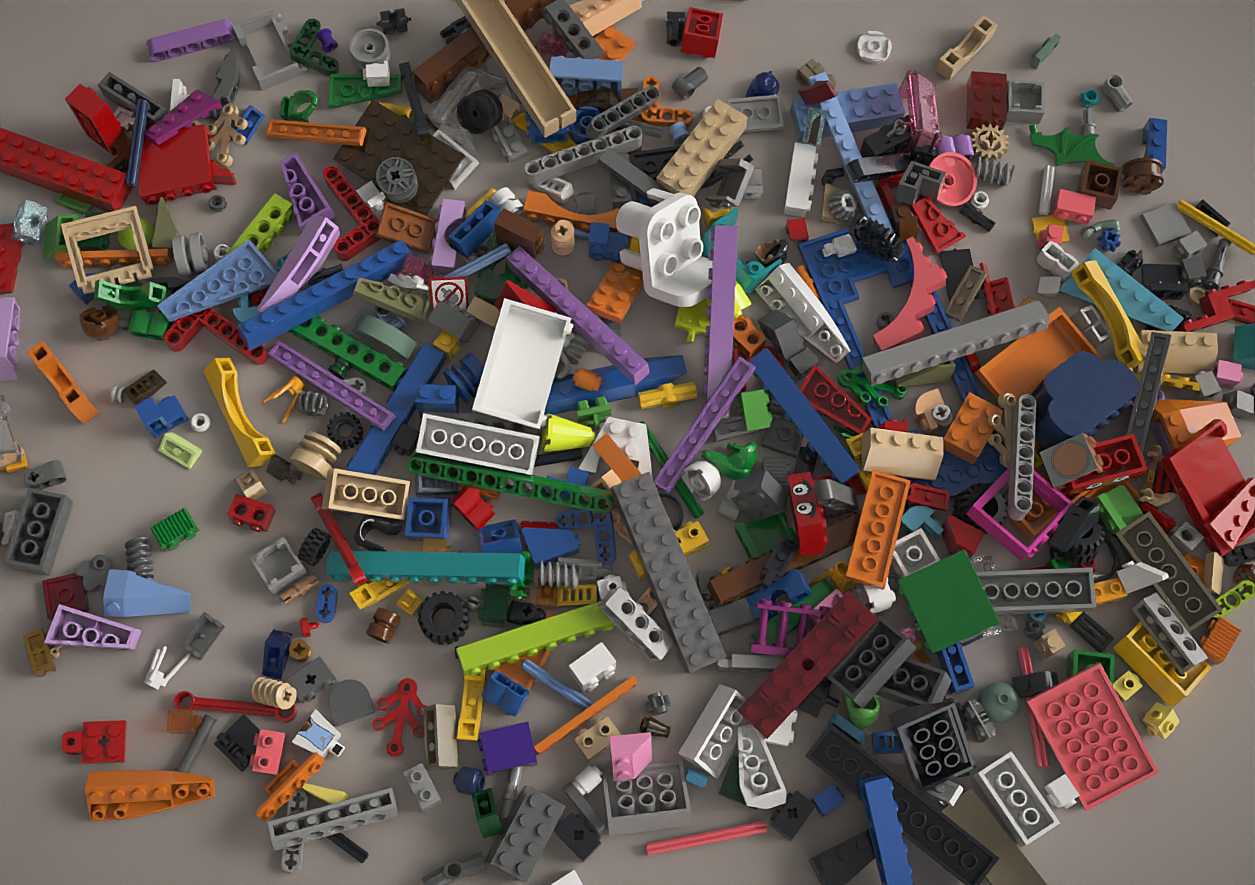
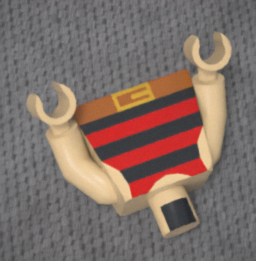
M1151 445L1150 448L1153 451H1149L1147 455L1153 457V459L1146 464L1148 470L1143 475L1140 490L1142 497H1140V501H1146L1157 507L1172 501L1176 497L1177 491L1161 464V459L1164 457L1161 446Z

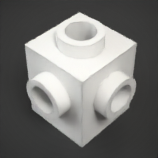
M608 575L603 580L597 581L600 601L605 598L611 589L621 587L627 590L625 581H621L620 576L615 577V575Z

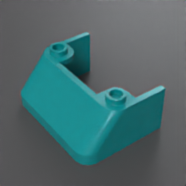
M737 208L714 222L700 239L703 242L702 257L709 259V250L713 249V242L710 241V230H714L715 225H735L738 216ZM737 258L736 281L748 296L756 291L755 289L779 265H782V260H777L765 269L757 261L749 262L744 266Z

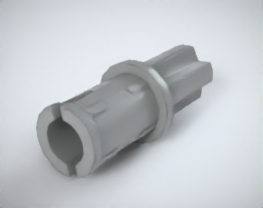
M1090 108L1083 110V125L1081 128L1084 136L1094 134V129L1096 128V124H1094V111Z

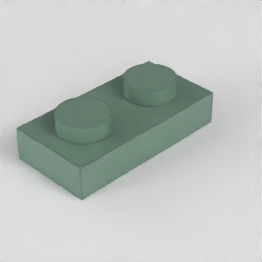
M1055 34L1052 38L1048 37L1042 45L1043 48L1041 50L1037 49L1033 54L1032 67L1037 69L1058 46L1061 36Z

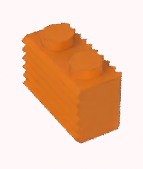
M1221 616L1215 620L1211 619L1206 627L1208 629L1206 636L1202 635L1197 642L1208 657L1207 660H1210L1215 665L1225 660L1232 645L1242 629Z

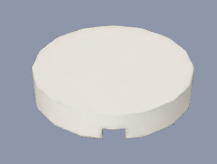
M868 31L859 37L856 51L863 61L870 64H879L889 57L892 48L891 41L882 32Z

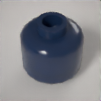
M462 767L459 772L455 773L453 783L456 785V790L459 793L471 795L484 789L485 776L480 769Z

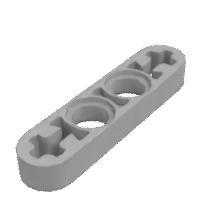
M297 790L288 801L287 816L302 813L300 811H292V808L297 809V802L294 801V798H298L299 794L304 798V801L300 802L299 808L304 809L303 812L308 811L309 796L303 790ZM304 843L299 844L296 848H283L281 861L283 870L288 873H296L300 870L303 860ZM288 850L292 852L299 851L298 855L294 854L293 860L297 862V865H294L292 869L286 865L287 861H291L292 855L287 854Z

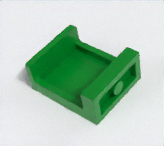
M785 512L756 522L749 521L745 524L741 522L735 526V532L749 559L754 557L759 559L763 557V553L774 550L781 536L795 542L796 534L793 528H789L786 523L787 517Z

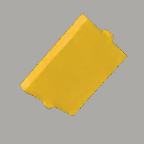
M1052 215L1031 218L1034 229L1033 234H1035L1037 245L1040 230H1045L1049 224L1064 227L1061 243L1070 241L1067 233L1068 226L1065 225L1064 220L1052 217Z

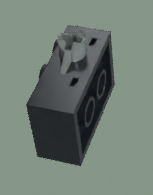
M910 115L901 116L894 123L884 125L879 131L864 138L860 154L862 158L908 153L916 146L921 130Z

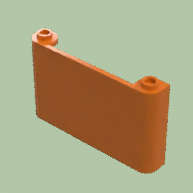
M1058 307L1049 314L1048 329L1018 338L976 371L975 374L997 401L1002 393H1011L1015 396L1017 402L1022 395L1026 393L1030 395L1052 370L1075 353L1089 352L1100 360L1103 358L1065 312Z

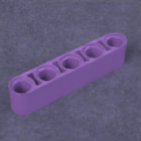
M223 19L150 38L147 41L151 60L163 61L231 43L235 40V33L232 22L228 19Z

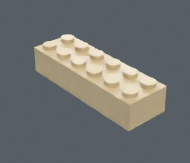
M717 99L656 177V182L673 194L681 192L694 197L718 166L720 159L725 157L747 127L748 116Z

